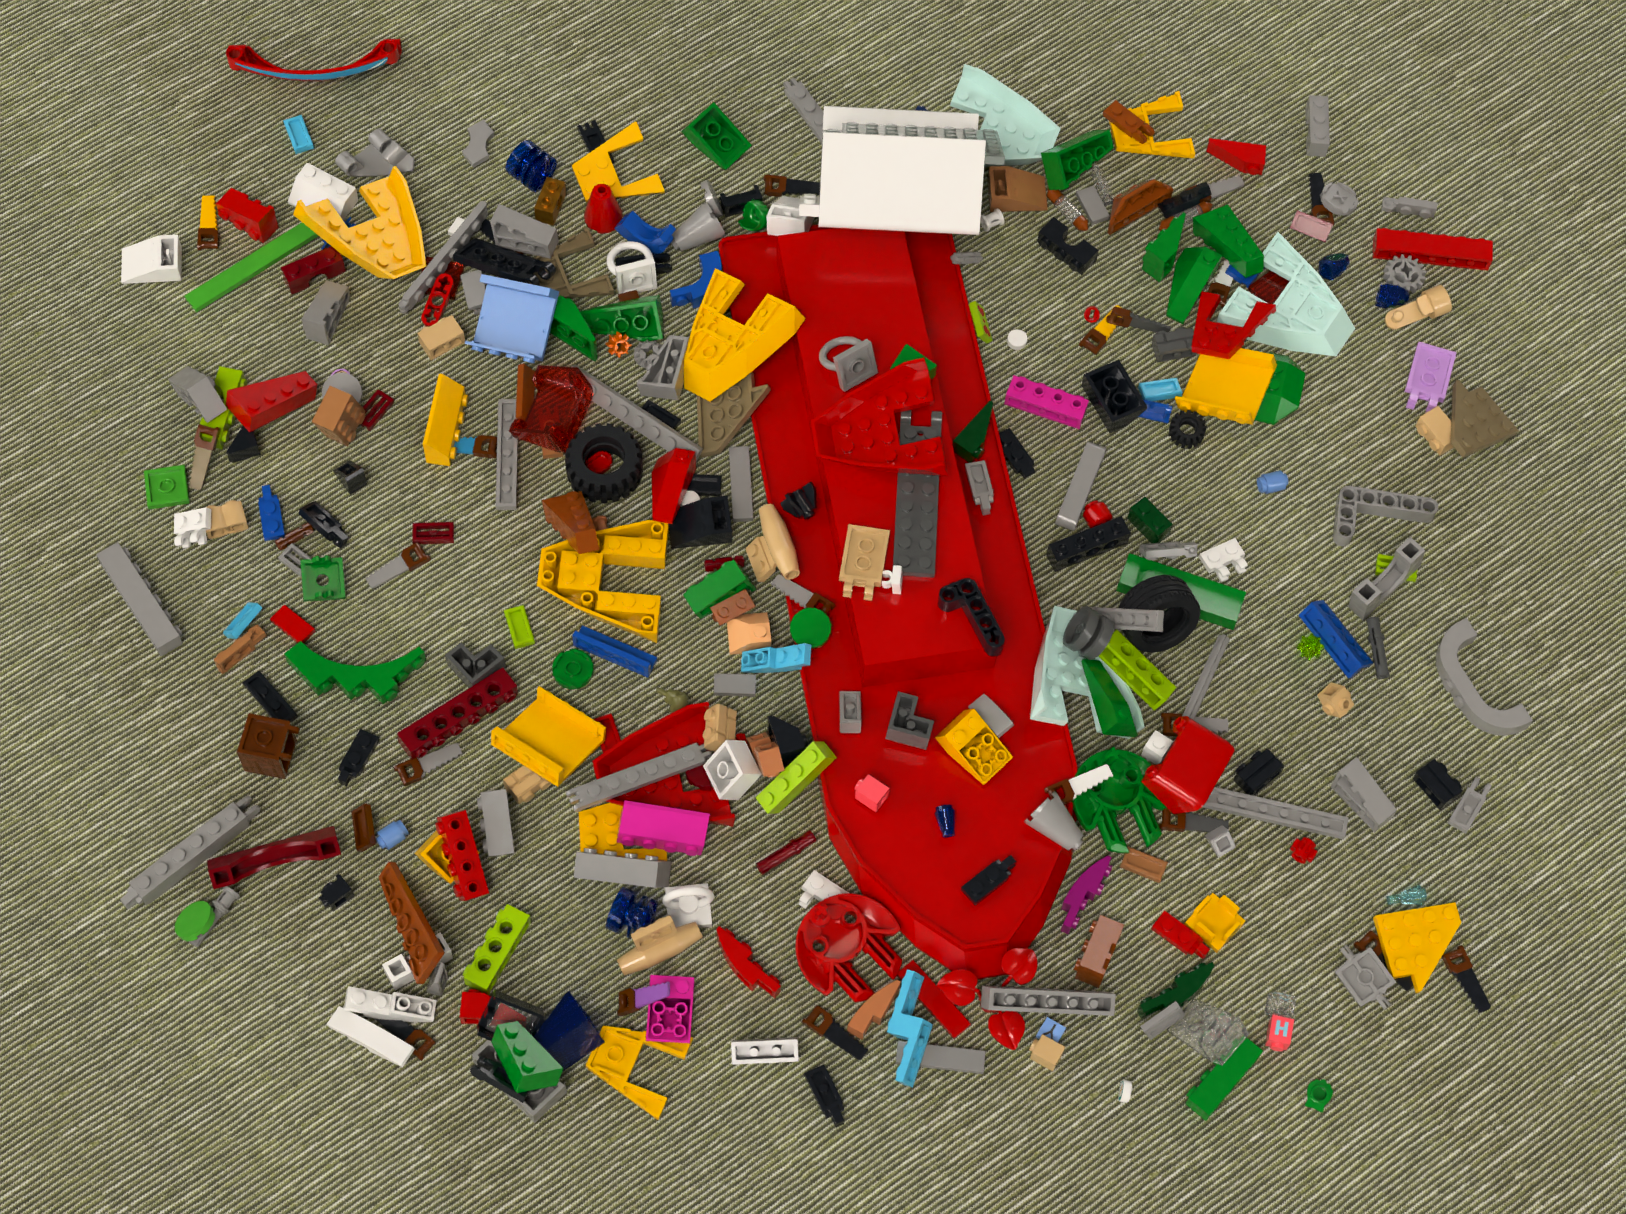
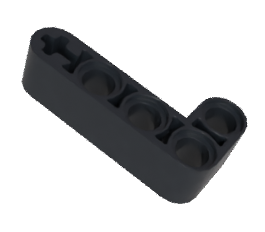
M964 578L942 587L939 591L938 607L944 612H951L962 607L984 651L989 656H999L1003 651L1005 637L976 582L970 578ZM963 590H969L971 592L965 593L963 592ZM944 597H949L952 600L947 601L944 599ZM972 607H978L980 610H973ZM982 624H987V625H989V627H988V628H984V627H982L981 625H982Z

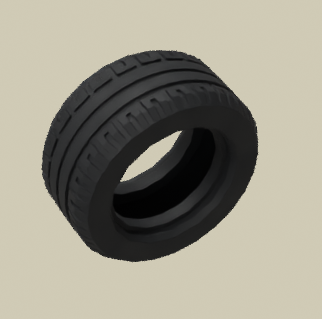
M1171 575L1154 576L1138 583L1125 594L1119 605V608L1164 610L1168 608L1164 612L1163 632L1122 630L1133 646L1140 651L1150 653L1168 650L1184 641L1196 628L1200 617L1199 603L1186 582Z

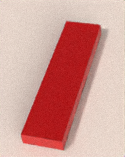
M912 960L898 972L897 977L902 981L907 969L915 971L924 977L917 999L955 1040L971 1026V1023L946 998L943 992L916 962Z

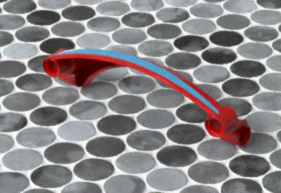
M400 38L383 39L370 53L351 65L323 70H286L267 62L250 46L228 45L226 50L228 64L232 70H243L279 79L314 82L354 75L385 64L391 65L400 60L402 55Z

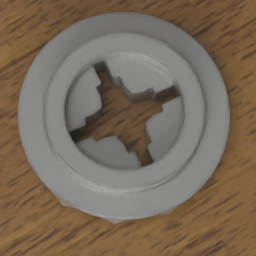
M648 339L645 342H639L638 346L634 348L635 362L647 369L649 364L652 365L662 344L657 343L656 340L649 341ZM652 349L653 354H650V356L646 359V352H649V350Z

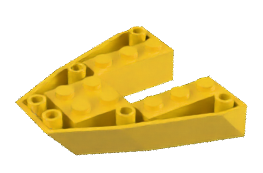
M646 520L596 531L599 550L578 554L568 544V540L541 549L537 580L538 587L599 621L657 643L661 596L601 591L604 564L665 569L669 536L668 523Z

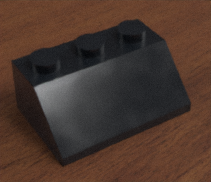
M1120 360L1084 374L1081 386L1109 433L1126 427L1147 409V405Z
M772 715L768 716L767 734L770 736L771 742H775L778 745L785 769L808 747V742L805 734L801 735L798 727Z

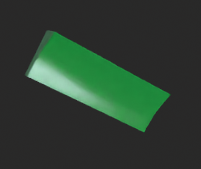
M1129 553L1116 591L1126 594L1135 585L1148 578L1159 575L1175 576L1186 582L1200 606L1199 619L1234 630L1246 594L1245 591Z

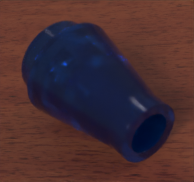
M950 804L936 807L934 815L942 832V837L955 836V809Z

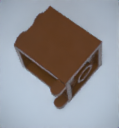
M248 713L237 749V754L244 771L286 779L297 742L295 734H299L300 728L292 726L290 721Z

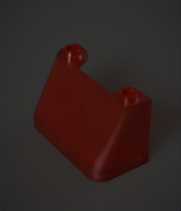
M538 365L532 377V382L538 390L525 421L523 419H515L510 426L509 432L516 439L555 452L566 453V449L569 448L568 444L571 439H575V434L578 432L591 403L593 388L578 367Z

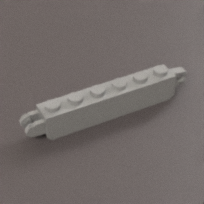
M249 795L243 797L236 804L234 802L229 804L129 882L130 887L127 889L128 893L120 899L122 904L129 909L136 903L139 905L142 903L145 905L152 903L247 829L249 826L248 821L257 815L261 808L255 805L245 813L242 812L252 801Z

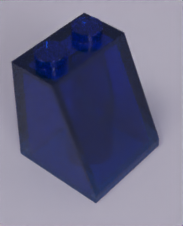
M570 991L563 996L534 1036L539 1044L563 1067V1071L605 1043L586 1011Z

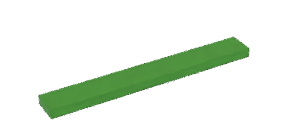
M300 223L185 295V299L197 313L312 241L318 235L304 223Z

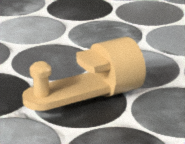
M1442 285L1425 290L1416 301L1389 311L1385 316V324L1388 328L1396 330L1427 317L1434 319L1449 313L1452 310L1450 296Z

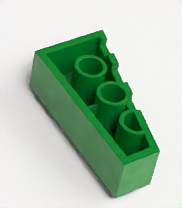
M1229 205L1193 217V234L1196 237H1201L1208 247H1213L1217 253L1226 258L1229 264L1245 278L1263 272V253Z

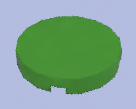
M196 901L187 906L176 920V934L187 942L198 939L197 936L200 934L204 935L208 932L215 919L213 907L205 901Z

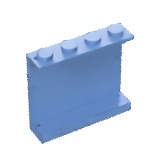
M481 274L479 282L487 284L474 341H465V344L472 346L471 350L483 352L484 349H487L489 354L496 356L505 353L506 357L517 360L519 356L523 357L525 362L533 364L535 360L543 362L559 291Z

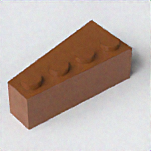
M571 491L566 495L542 500L546 522L548 524L551 523L553 529L559 531L561 537L567 539L568 544L578 554L599 550L595 526L582 491Z

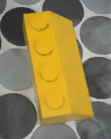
M444 374L438 375L423 440L426 463L450 466L451 460L456 457L457 448L454 447L455 441L459 442L461 431L459 430V425L464 422L465 414L463 408L467 407L468 395L465 393L464 386Z

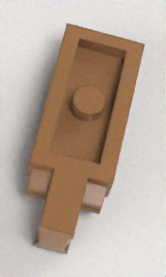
M255 625L248 630L247 634L236 639L226 650L221 651L214 659L217 669L224 674L255 650V645L266 637L263 629L259 625Z

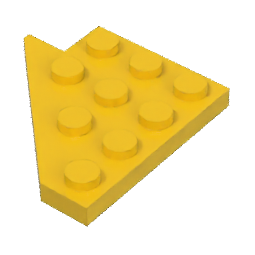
M1456 903L1380 914L1373 917L1389 973L1394 979L1411 976L1415 993H1420L1461 924Z

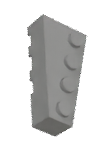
M584 848V852H576L574 878L653 888L669 887L671 861L658 860L657 856L645 855V858H637L638 854L625 853V856H618L616 851L607 850L604 851V854L597 853V849Z

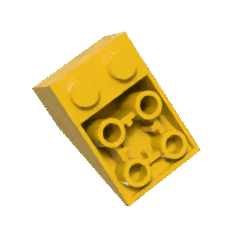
M974 708L964 710L935 737L945 751L982 785H985L1013 758Z

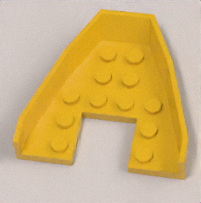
M397 166L392 168L389 177L360 187V194L377 218L353 227H347L328 198L305 206L302 200L297 202L293 213L296 218L340 254L376 277L396 279L426 267L422 230L407 181Z
M716 268L695 317L684 357V389L709 402L750 374L787 342L806 319L795 306L768 293L745 325L724 316V313L745 284L741 280Z

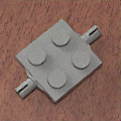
M1347 944L1344 945V948H1340L1339 950L1347 960L1334 973L1358 1006L1361 1008L1370 1001L1377 1000L1383 1010H1386L1387 1007L1389 1008L1391 1004L1384 994L1387 989L1396 984V981L1372 948L1369 947L1362 953L1355 955Z

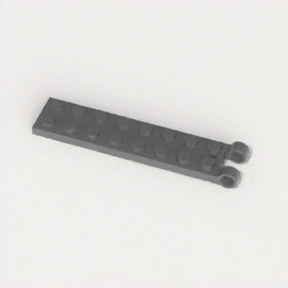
M911 410L901 412L900 444L904 445L941 437L942 411H932L931 427L911 426ZM898 473L893 565L902 566L903 576L932 578L935 576L939 475Z

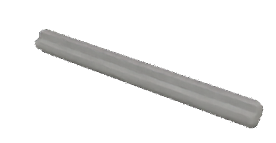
M1225 634L1218 635L1182 717L1188 716L1193 720L1195 719L1230 641L1229 637Z

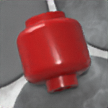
M1092 501L1084 508L1083 518L1089 528L1113 520L1112 513L1104 502Z

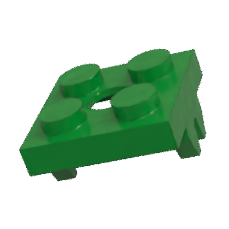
M325 555L323 558L315 556L312 559L300 560L303 602L345 599L342 557L331 558ZM319 575H326L329 579L328 584L320 586L316 581Z

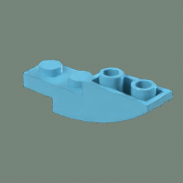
M803 643L781 648L766 647L742 652L741 672L774 673L802 670V667L810 666L811 645Z

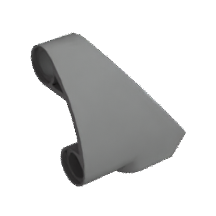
M380 128L375 129L369 135L368 141L371 144L355 156L351 155L348 151H343L335 159V164L346 175L352 177L390 175L394 166H397L401 173L412 172L415 161L407 151Z

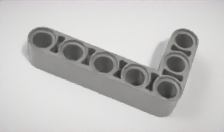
M1345 486L1340 490L1336 500L1333 541L1338 546H1347L1351 542L1355 532L1356 513L1429 523L1435 517L1438 503L1428 497ZM1340 532H1344V533H1346L1348 536H1344V535H1342Z

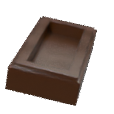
M363 804L351 811L356 850L360 852L376 844L371 804Z

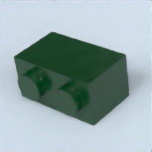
M1143 497L1130 508L1127 517L1150 543H1160L1170 535L1173 525L1146 497Z

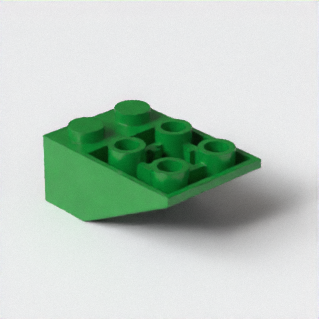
M1184 212L1179 217L1176 216L1171 221L1169 227L1162 229L1154 242L1150 241L1145 248L1146 254L1142 259L1144 261L1142 270L1159 283L1172 271L1186 216Z

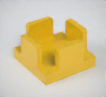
M1212 893L1210 896L1207 895L1195 908L1193 914L1184 925L1198 934L1204 943L1218 953L1246 921L1238 914L1240 908L1226 895L1219 898Z

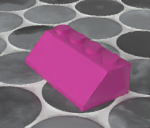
M624 800L619 819L617 843H622L625 846H643L645 849H662L669 853L682 852L689 856L701 855L705 844L710 814Z

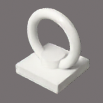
M628 241L620 243L610 250L606 262L610 272L616 276L618 294L633 290L641 293L657 289L655 262L653 254L647 246L639 242ZM627 249L638 250L646 258L616 266L614 263L616 255Z
M708 883L665 887V895L662 902L667 907V915L671 916L675 927L696 922L699 928L712 927L710 903L714 899V893L708 889Z

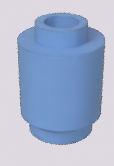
M1281 470L1262 474L1261 477L1257 478V487L1260 493L1269 494L1282 491L1288 485V477Z
M400 820L397 822L393 821L377 832L378 837L375 839L382 849L386 847L387 850H390L405 840V836L409 832Z

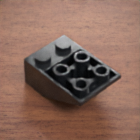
M708 497L681 506L673 524H669L671 549L732 543L728 497Z

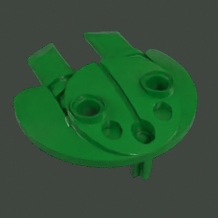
M1115 747L1092 755L1078 768L1074 777L1103 765L1109 766L1113 777H1108V780H1103V783L1093 786L1095 791L1087 789V792H1082L1081 795H1077L1072 801L1079 823L1086 832L1092 831L1095 826H1098L1108 851L1128 854L1129 849L1116 818L1118 814L1121 815L1129 810L1130 814L1134 816L1144 843L1148 848L1162 834L1152 808L1161 811L1167 808L1141 782L1145 776L1146 769L1152 764L1135 753L1115 749Z

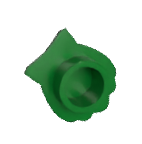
M1316 1079L1310 1082L1307 1089L1308 1100L1305 1106L1323 1113L1324 1106L1333 1095L1331 1085L1327 1084L1324 1079L1320 1081Z

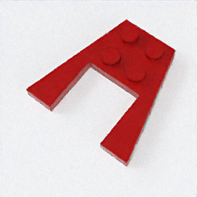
M1202 291L1191 346L1193 353L1230 359L1244 345V341L1255 334V329L1259 325H1263L1271 313L1274 314L1276 312L1275 304L1257 301L1243 327L1212 322L1210 319L1221 301L1220 294Z

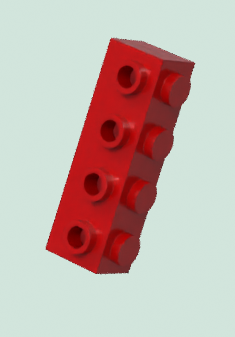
M459 810L437 817L438 822L435 823L436 830L439 835H442L444 843L441 844L443 854L449 860L447 869L449 875L455 881V885H453L455 896L459 897L461 901H467L489 894L466 810Z

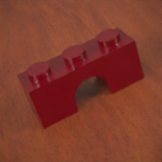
M332 246L280 267L283 279L291 295L309 288V281L316 275L325 274L327 279L346 272L340 253Z

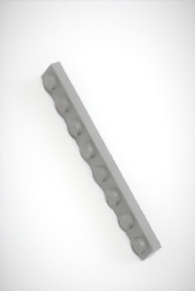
M576 364L571 366L564 381L565 384L668 452L674 448L695 451L697 463L703 448Z
M1214 787L1203 808L1343 840L1346 836L1349 818Z

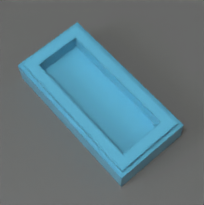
M302 115L283 120L295 154L314 149Z
M1177 378L1139 383L1138 386L1142 399L1148 401L1172 399L1175 396L1182 397L1183 393Z
M248 602L223 631V634L227 638L237 639L261 611L262 607L258 603Z

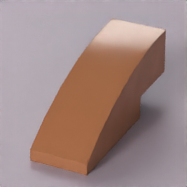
M896 980L874 993L855 1013L847 1026V1032L863 1040L872 1021L881 1025L900 989L901 981Z

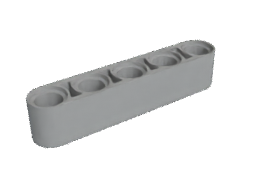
M1087 441L1055 525L1075 531L1103 461L1106 447Z

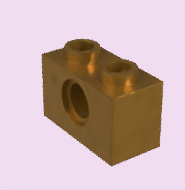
M546 177L534 207L535 220L554 226L566 197L564 181Z

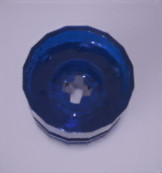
M525 140L510 154L505 169L517 181L521 180V183L529 190L537 192L542 189L546 177L552 178L556 170L557 160L546 151H542L531 140Z
M622 887L609 911L606 929L621 934L625 927H628L627 938H632L630 934L634 933L637 929L654 923L658 901L651 899L648 902V896L643 895L637 903V892Z

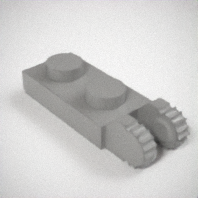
M1475 777L1471 786L1466 789L1447 822L1465 834L1487 798L1486 795L1492 786L1487 783L1481 794L1476 792L1474 789L1480 782L1478 777Z

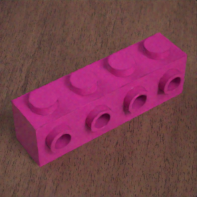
M1013 375L1004 404L1080 429L1089 400L1079 395L1066 393L1061 389L1048 387L1043 383L1030 381L1022 376Z

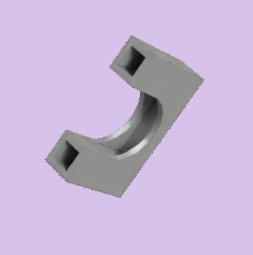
M1409 537L1396 549L1391 563L1373 582L1366 578L1352 591L1348 608L1364 621L1421 566L1425 550Z

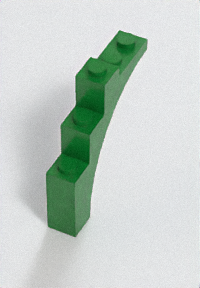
M301 641L284 653L287 663L318 696L328 692L333 687V684H336L350 700L361 696L365 689L368 688L382 704L395 699L399 692L397 683L405 681L412 671L420 669L426 661L425 652L420 647L393 661L368 666L346 665L325 659L310 650Z

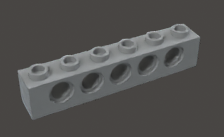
M982 985L981 1008L995 1011L1114 1016L1116 994L1107 991Z

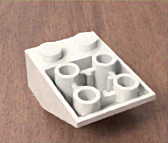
M783 196L771 205L766 216L767 234L779 236L809 232L815 217L799 216L800 198Z
M159 235L122 248V284L181 281L182 246L178 235Z

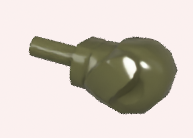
M659 687L656 689L657 693L666 697L665 702L670 705L669 710L671 713L688 705L689 698L686 693L669 689L667 692Z

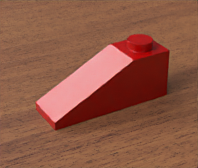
M1209 138L1206 149L1207 153L1242 173L1262 175L1265 166L1266 145Z
M476 989L462 992L460 1007L461 1024H478L491 996L481 993L480 990ZM500 1002L489 1025L497 1026L498 1024L518 1021L523 1027H526L527 1018Z

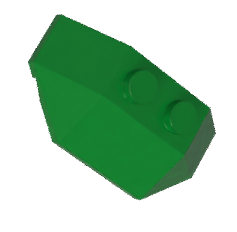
M1269 352V354L1274 355L1277 367L1254 421L1274 425L1299 408L1306 373L1289 356Z

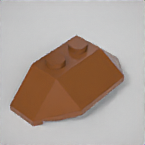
M1152 179L1144 181L1139 185H1133L1124 194H1118L1113 199L1107 233L1111 235L1157 208V204L1167 198H1171L1173 188L1170 185Z

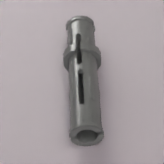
M1371 617L1366 622L1368 624V642L1371 643L1376 678L1385 679L1390 677L1383 643L1385 636L1381 632L1380 618Z

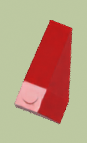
M674 448L657 459L652 470L653 521L673 524L696 471L695 451Z

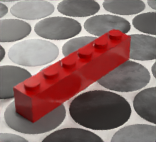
M1377 228L1373 237L1372 258L1393 260L1394 256L1400 259L1401 254H1403L1405 258L1411 255V260L1413 261L1419 259L1417 263L1488 271L1493 261V241L1483 238L1472 239L1464 236L1454 237L1445 234L1436 235L1426 232L1417 233L1407 230L1399 231Z

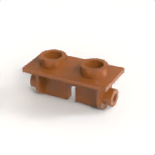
M744 589L710 607V610L713 613L712 618L714 622H718L719 626L756 606L747 590Z

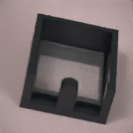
M494 989L476 1026L477 1036L492 1041L498 1024L518 1021L537 1039V1036H535L538 1028L542 1029L546 1021L544 1010L542 1007L534 1006Z

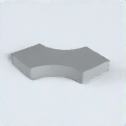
M484 120L467 128L470 143L462 151V154L473 168L489 159L486 147L488 142L494 137V132Z

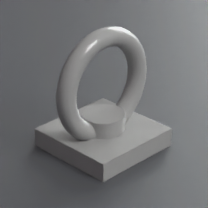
M851 336L838 337L827 342L819 352L820 363L825 368L837 372L840 388L844 392L878 373L872 343L868 339L861 341ZM844 344L854 345L833 357L834 362L827 359L828 352L834 347Z

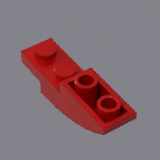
M718 926L716 936L719 947L735 975L752 992L757 986H760L773 998H776L781 992L779 980L773 975L768 976L764 973L763 968L757 962H751L753 952L747 943L743 941L740 943L729 929H723Z

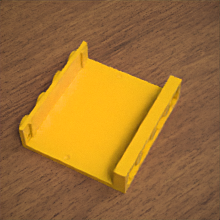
M1240 348L1230 359L1200 354L1182 397L1175 396L1178 409L1184 410V412H1187V410L1195 411L1202 416L1209 415L1221 420L1228 419L1240 424L1247 423L1253 425L1277 367L1274 355Z
M539 686L537 688V699L504 730L496 726L491 731V745L559 787L605 741L606 727Z

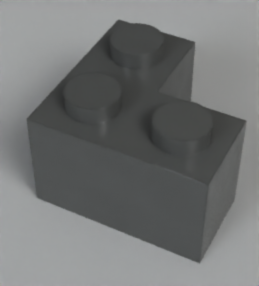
M462 642L445 654L449 668L468 688L502 667L506 668L504 657L492 644L488 645L476 656Z
M898 691L885 739L927 750L934 721L915 716L914 712L918 697Z

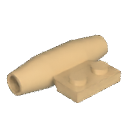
M773 504L763 505L759 509V516L764 536L756 537L745 548L757 581L765 582L776 571V566L785 579H794L800 574L796 549L787 526Z
M670 915L657 919L655 923L641 927L630 934L635 947L617 959V962L624 976L642 971L683 952L703 936L696 922L675 927Z

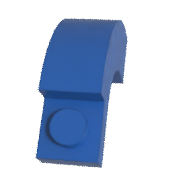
M634 211L627 213L614 228L627 241L644 244L654 254L663 253L673 241L672 234L676 230L671 224L661 229L652 227L644 222Z
M718 251L699 255V266L702 276L696 283L670 290L672 307L684 306L690 302L693 309L700 307L715 268L722 271Z

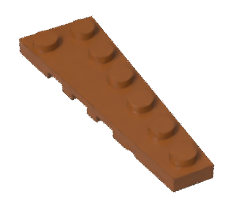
M389 861L379 875V880L386 900L389 903L391 914L396 916L397 931L403 935L404 942L402 945L404 951L409 952L411 959L408 962L417 984H424L445 952L396 862Z

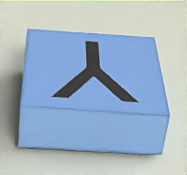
M1047 1017L1036 1037L1040 1039L1043 1034L1058 1043L1066 1027Z

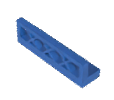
M1324 600L1311 602L1298 615L1348 679L1355 676L1362 668L1370 667L1373 664V661Z
M583 625L579 632L575 631L572 635L573 646L649 678L657 662V657Z

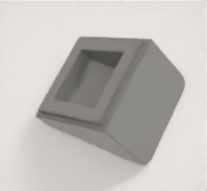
M1223 825L1205 835L1218 858L1236 848L1229 830Z

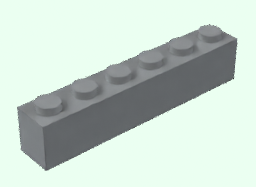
M117 542L97 553L96 556L101 566L159 655L162 657L183 644L180 638L183 635L177 625L173 626L170 621L173 620L167 609L162 610L160 607L162 602L156 593L152 595L150 592L152 587L146 578L142 579L139 575L142 572L137 563L132 564L129 560L131 555L126 547L122 548Z

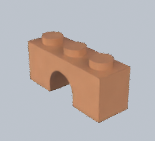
M766 732L746 738L750 752L764 777H775L780 774L779 772L785 771L779 747L775 742H771L770 736Z

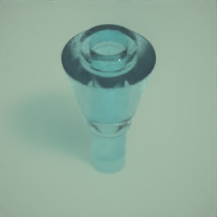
M1420 884L1397 895L1386 896L1387 905L1396 903L1424 905V901H1427L1426 890L1421 888Z

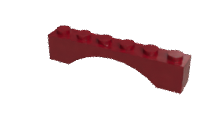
M331 826L207 860V866L213 889H218L235 884L251 874L269 867L295 861L324 860L341 855L335 827Z

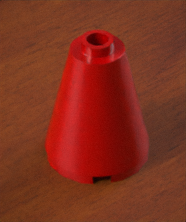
M597 184L592 189L584 211L585 223L589 229L596 230L600 234L615 231V226L623 218L622 210L611 188L606 184Z

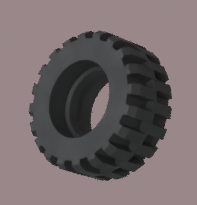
M601 423L595 424V427L592 428L591 426L585 427L584 432L579 431L575 434V439L570 440L569 448L566 449L565 464L567 478L574 491H582L584 498L589 497L591 502L600 500L601 503H607L609 500H612L614 503L619 501L620 497L626 498L629 496V491L634 492L637 488V483H640L642 478L643 458L640 444L637 439H634L630 431L625 433L624 428L621 426L616 428L610 423H607V426H601ZM599 451H606L621 458L623 464L612 473L598 474L589 470L585 466V461Z

